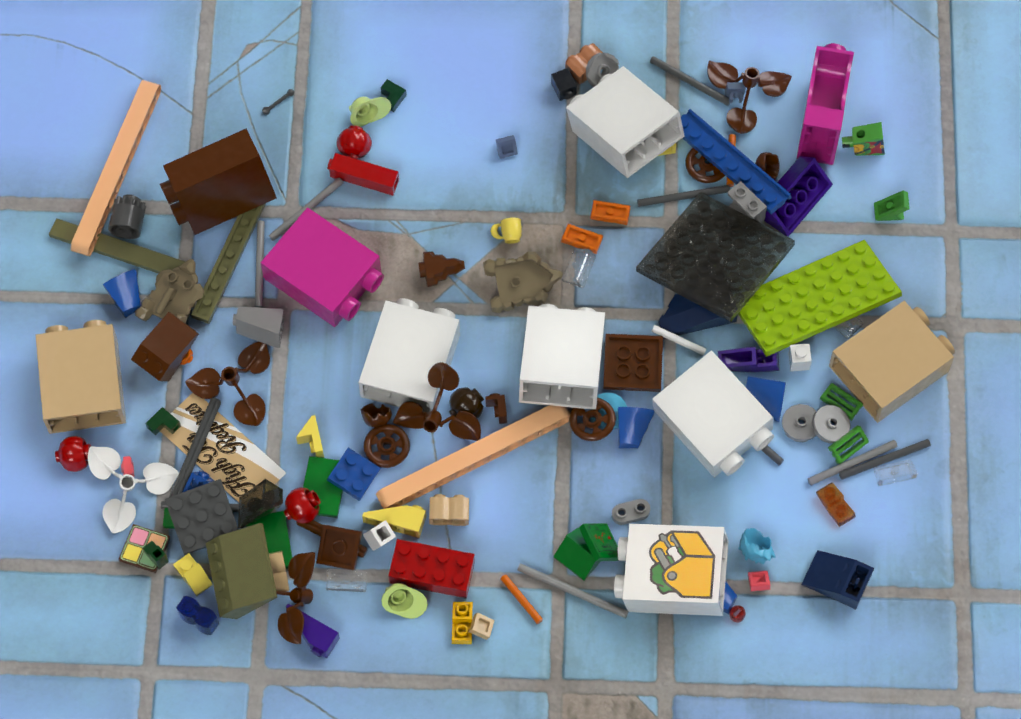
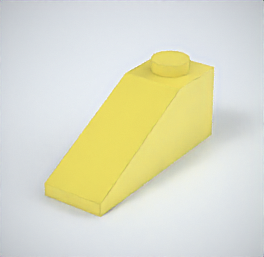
M404 505L363 512L362 517L363 523L374 526L386 520L392 531L420 538L426 520V510H423L418 505Z

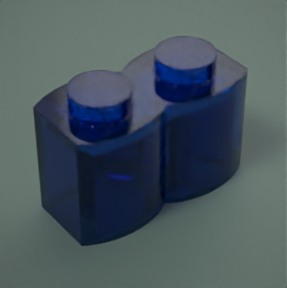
M184 596L176 607L183 621L195 625L200 632L206 635H212L219 625L216 614L211 609L200 606L192 597Z

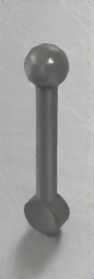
M289 89L284 96L272 105L264 107L262 109L263 114L268 115L272 108L287 97L293 96L294 90Z

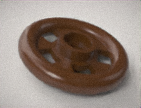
M694 148L688 152L685 165L689 175L695 180L702 183H714L725 176L712 163H705L704 161L707 160L705 157L696 158L695 155L699 152ZM698 164L701 170L696 171L693 166ZM706 172H714V175L706 176Z
M597 398L596 410L593 409L585 412L583 408H572L569 417L570 427L574 434L586 441L604 439L612 432L616 421L612 406L601 398ZM601 408L607 413L603 417L598 412ZM577 416H583V423H577ZM596 418V421L592 423L589 419ZM602 422L607 424L603 430L598 428ZM585 427L593 429L592 434L584 432Z
M393 424L374 427L369 431L364 440V452L368 460L383 468L399 465L406 459L410 450V441L403 429ZM384 432L385 437L378 440L376 435ZM394 433L400 437L397 442L391 437ZM377 444L378 451L372 452L371 445ZM388 444L390 445V448L385 449L384 445ZM396 447L402 448L399 455L394 453ZM381 455H390L389 460H382Z

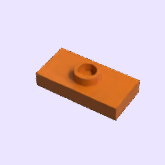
M593 200L590 219L627 225L631 206Z
M568 224L561 242L597 254L603 240V235Z

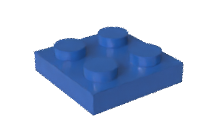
M348 447L327 478V481L360 501L381 468Z

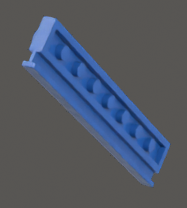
M689 109L687 114L681 116L685 136L682 139L736 185L741 181L767 206L766 211L773 214L785 204L787 199H791V194L694 111Z

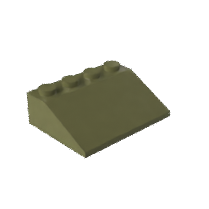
M262 523L220 535L205 543L219 617L238 619L278 598Z

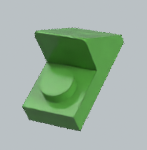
M903 190L875 202V220H903V212L910 209L908 192Z

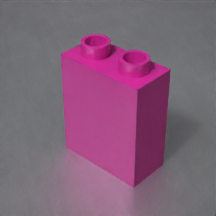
M308 207L260 262L263 278L333 327H336L343 318L350 321L357 314L361 306V302L358 301L366 290L370 293L375 292L384 279V274L381 273L379 255Z

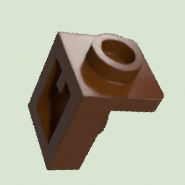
M494 393L486 396V407H494L495 418L499 417V424L507 423L505 395Z

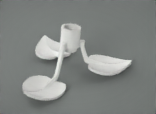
M91 446L89 448L88 464L92 474L98 479L106 480L112 473L120 479V488L123 490L122 501L118 499L109 500L104 505L102 512L104 521L113 534L128 528L135 519L136 509L134 504L125 502L127 492L134 489L135 483H146L149 492L161 495L170 490L179 475V472L172 466L156 462L147 465L143 469L145 479H135L129 474L122 476L115 472L121 464L120 455L116 450L109 447Z

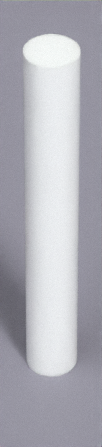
M654 325L651 331L703 356L706 352V348L659 326Z

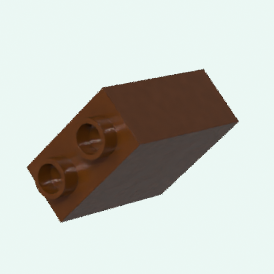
M247 128L163 165L169 180L160 183L162 191L178 225L189 222L194 235L277 198Z

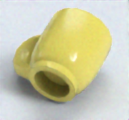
M505 218L500 221L501 223L494 224L491 227L490 232L494 238L504 239L505 243L508 244L520 242L522 236L520 218ZM499 227H501L502 236L498 234Z

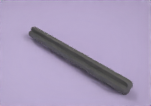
M212 397L169 497L182 493L221 405L220 400Z

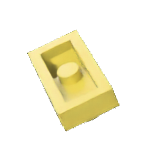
M313 415L297 435V444L309 442L311 453H315L316 457L324 458L316 416Z
M190 553L173 564L174 568L196 596L213 585L201 565L194 560Z

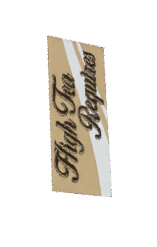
M191 393L170 413L180 421L181 427L174 434H171L165 427L160 432L187 455L209 403ZM217 412L196 464L204 472L208 473L214 481L221 479L225 491L246 510H249L286 472Z

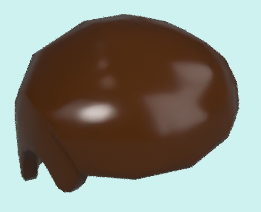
M770 152L761 153L757 157L755 164L775 180L779 173L778 156Z
M371 403L361 409L362 418L365 424L370 427L384 426L392 417L390 407H386L384 404L380 408H376Z

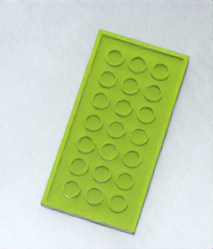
M864 239L733 298L738 315L767 357L790 347V345L799 343L902 296V291Z

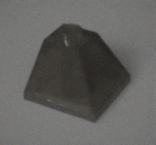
M264 479L239 498L238 528L242 529L279 508L283 504V489Z

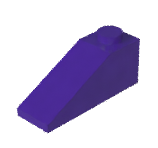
M302 612L304 616L302 632L304 640L313 654L318 657L324 656L328 658L340 639L339 632Z

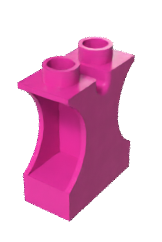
M830 43L824 47L817 46L796 159L804 156L813 157L818 163L829 165L834 163L854 52L846 51V48L840 44Z

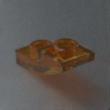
M833 482L816 492L823 506L839 527L856 517L855 512L844 500V495Z

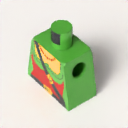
M882 122L853 127L852 136L842 137V147H854L856 156L885 155Z

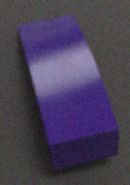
M756 347L718 351V358L733 372L780 371L778 352L766 357L762 349H756Z

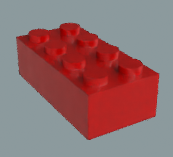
M397 539L388 575L389 583H403L410 588L467 598L475 564V554Z

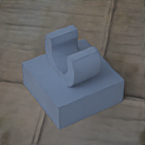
M727 82L725 96L729 98V103L733 102V98H738L739 103H742L746 87L742 82Z
M514 135L496 139L500 159L518 154Z

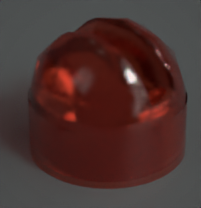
M740 605L733 606L729 613L730 619L734 622L743 621L746 615L745 609ZM738 609L741 610L735 617L734 614L736 613V611Z

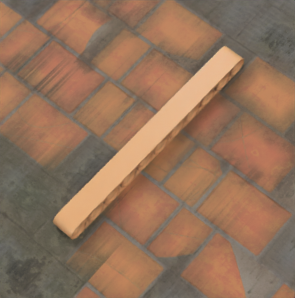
M146 80L141 81L71 243L72 252L91 256L99 238L97 235L102 232L114 199H116L160 96V84Z
M548 405L380 489L376 493V497L383 509L402 506L568 423L570 412L567 407Z

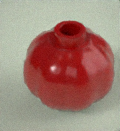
M349 126L339 134L336 142L341 154L355 159L364 157L372 146L369 134L360 126Z
M67 437L60 443L58 451H55L56 462H60L64 469L68 471H81L88 466V461L85 460H88V452L91 445L86 444V441L81 437Z
M302 487L296 488L286 497L284 513L289 520L293 519L298 523L307 524L317 517L321 501L315 491H309L307 488Z

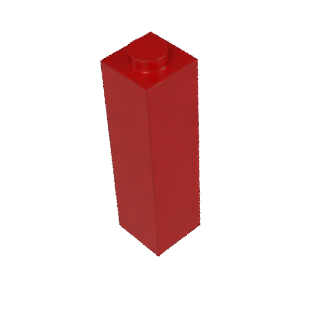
M335 153L334 158L330 159L327 169H329L330 177L340 178L342 181L392 196L399 183L398 171Z

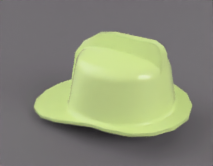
M359 97L349 106L351 112L350 121L352 125L360 127L377 121L390 112L391 103L387 98L383 97L374 99Z
M395 583L386 587L381 599L382 606L386 611L410 619L423 615L428 605L427 598L423 593L403 583Z

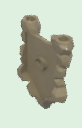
M526 252L517 259L505 260V258H497L496 260L488 259L483 262L485 275L496 277L499 296L490 299L493 313H501L503 310L508 312L514 309V306H522L523 303L535 306L545 304L548 297L546 292H549L553 284L559 281L563 275L560 270L550 268L547 263L541 262V258L536 252Z
M189 259L172 271L171 269L162 270L156 276V289L151 291L149 297H145L142 300L141 306L135 311V316L143 321H147L152 314L163 319L168 312H171L186 323L187 317L191 313V308L195 306L196 301L202 299L204 294L201 284H197L198 277L195 273V261Z

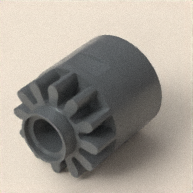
M123 195V198L117 196V199H114L113 214L111 215L108 227L109 232L125 239L140 237L146 210L145 202H140L141 199L134 195Z

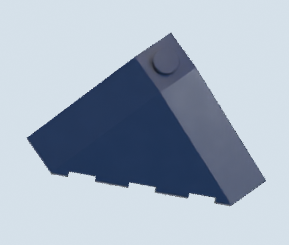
M716 254L700 257L696 260L692 272L688 273L681 284L680 291L674 295L669 303L668 310L660 317L658 321L659 327L679 336L737 322L738 310Z

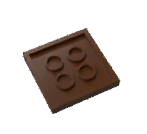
M606 334L603 389L661 392L663 336Z

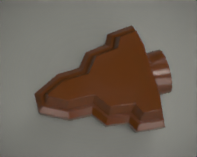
M423 252V262H418L420 278L425 277L427 287L436 286L439 281L446 280L449 275L457 274L465 269L464 261L456 258L447 259L443 255H435L434 252Z

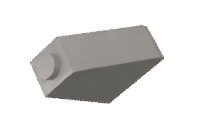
M238 307L237 314H233V325L236 326V333L275 348H280L284 328V309Z

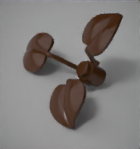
M709 61L707 66L709 80L717 88L725 89L727 82H739L743 79L742 83L747 88L742 109L732 108L726 116L728 125L741 134L753 130L757 123L756 113L752 110H746L750 89L758 84V87H762L766 95L778 97L786 91L792 76L780 72L768 71L760 74L754 67L747 68L745 73H741V76L738 77L737 69L730 64Z
M258 341L249 345L240 353L238 364L245 369L226 367L222 370L220 377L215 369L204 368L185 381L191 392L202 399L216 397L220 392L219 385H222L224 381L229 386H235L243 399L237 402L234 407L235 418L242 424L258 426L265 417V403L257 394L245 397L238 386L240 380L238 373H246L248 370L253 374L264 372L270 364L267 344Z
M443 362L434 364L428 372L429 384L434 388H440L433 410L427 414V412H423L420 404L407 401L401 404L393 420V423L399 426L413 429L424 428L427 432L431 433L435 432L438 426L443 427L445 423L450 421L449 429L456 437L475 441L481 438L479 421L473 414L467 411H459L456 417L450 416L441 421L442 417L437 411L443 389L452 391L458 387L460 381L457 372Z
M315 552L300 553L290 560L288 574L290 578L294 579L293 584L297 586L296 588L291 590V592L276 590L277 594L290 596V599L297 603L288 607L286 613H282L278 618L280 635L288 642L294 644H301L304 628V616L297 607L310 604L313 600V592L311 589L306 588L312 577Z

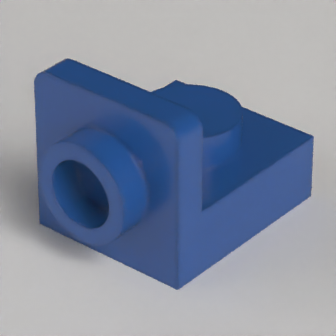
M204 471L192 472L183 492L213 482L214 480L209 478L210 475Z

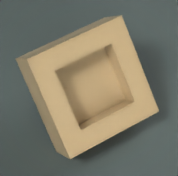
M477 612L473 616L469 632L487 640L490 638L495 620Z

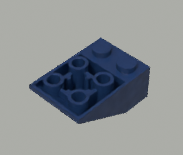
M817 550L801 585L856 610L874 568L855 559Z

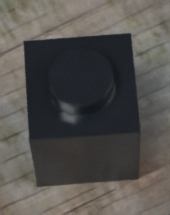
M568 68L551 74V85L559 101L571 99L577 94V85Z

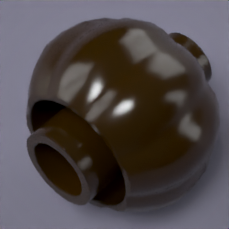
M468 387L459 388L450 396L449 404L451 410L449 413L451 416L456 417L459 411H467L478 419L483 411L484 406L481 402L484 399L475 388L473 390H470Z

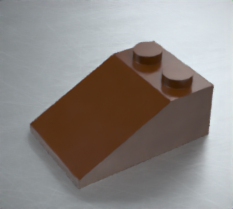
M168 312L142 341L131 360L158 381H170L199 333L174 314Z

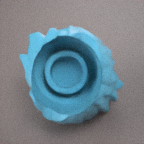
M755 528L745 529L738 547L745 556V560L749 558L755 561V564L758 562L764 564L767 560L770 561L772 557H776L769 537H764Z

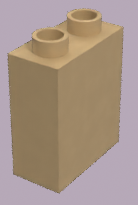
M905 300L833 350L829 367L857 400L863 403V407L877 423L947 374L954 359L953 354L955 350L951 342L943 335L936 337L928 328L930 321L925 312L919 307L912 309Z
M91 320L84 323V328L68 330L66 326L54 325L46 328L43 334H35L42 414L49 434L126 423L118 339L113 324L107 325L103 320Z

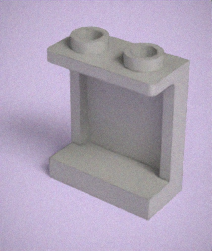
M740 181L728 191V196L733 200V203L724 209V213L746 235L751 237L764 226L767 206Z

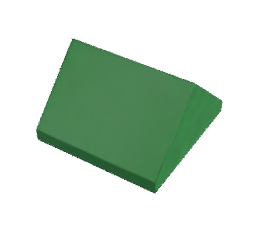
M579 528L565 536L554 555L557 561L583 581L587 579L601 562L594 560Z

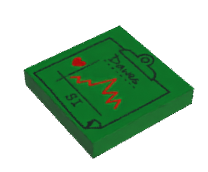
M607 523L582 524L579 527L595 561H619L618 545Z

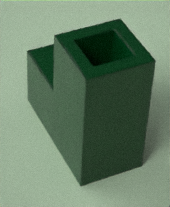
M388 79L381 86V93L387 96L391 103V111L395 112L407 95L406 89Z
M163 407L145 423L147 429L154 435H157L164 427L171 434H174L181 427L180 421Z
M153 541L143 547L144 553L159 570L169 562L165 552Z

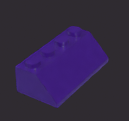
M800 156L777 182L791 194V199H787L785 204L773 214L766 211L764 221L783 235L789 237L833 184L815 158Z

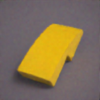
M453 602L452 644H472V633L469 630L473 618V602Z

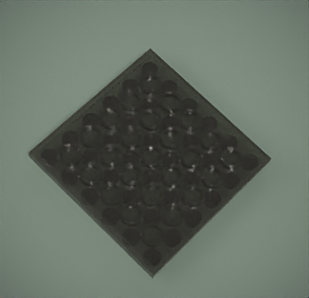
M700 192L636 266V272L732 322L794 247L795 240Z

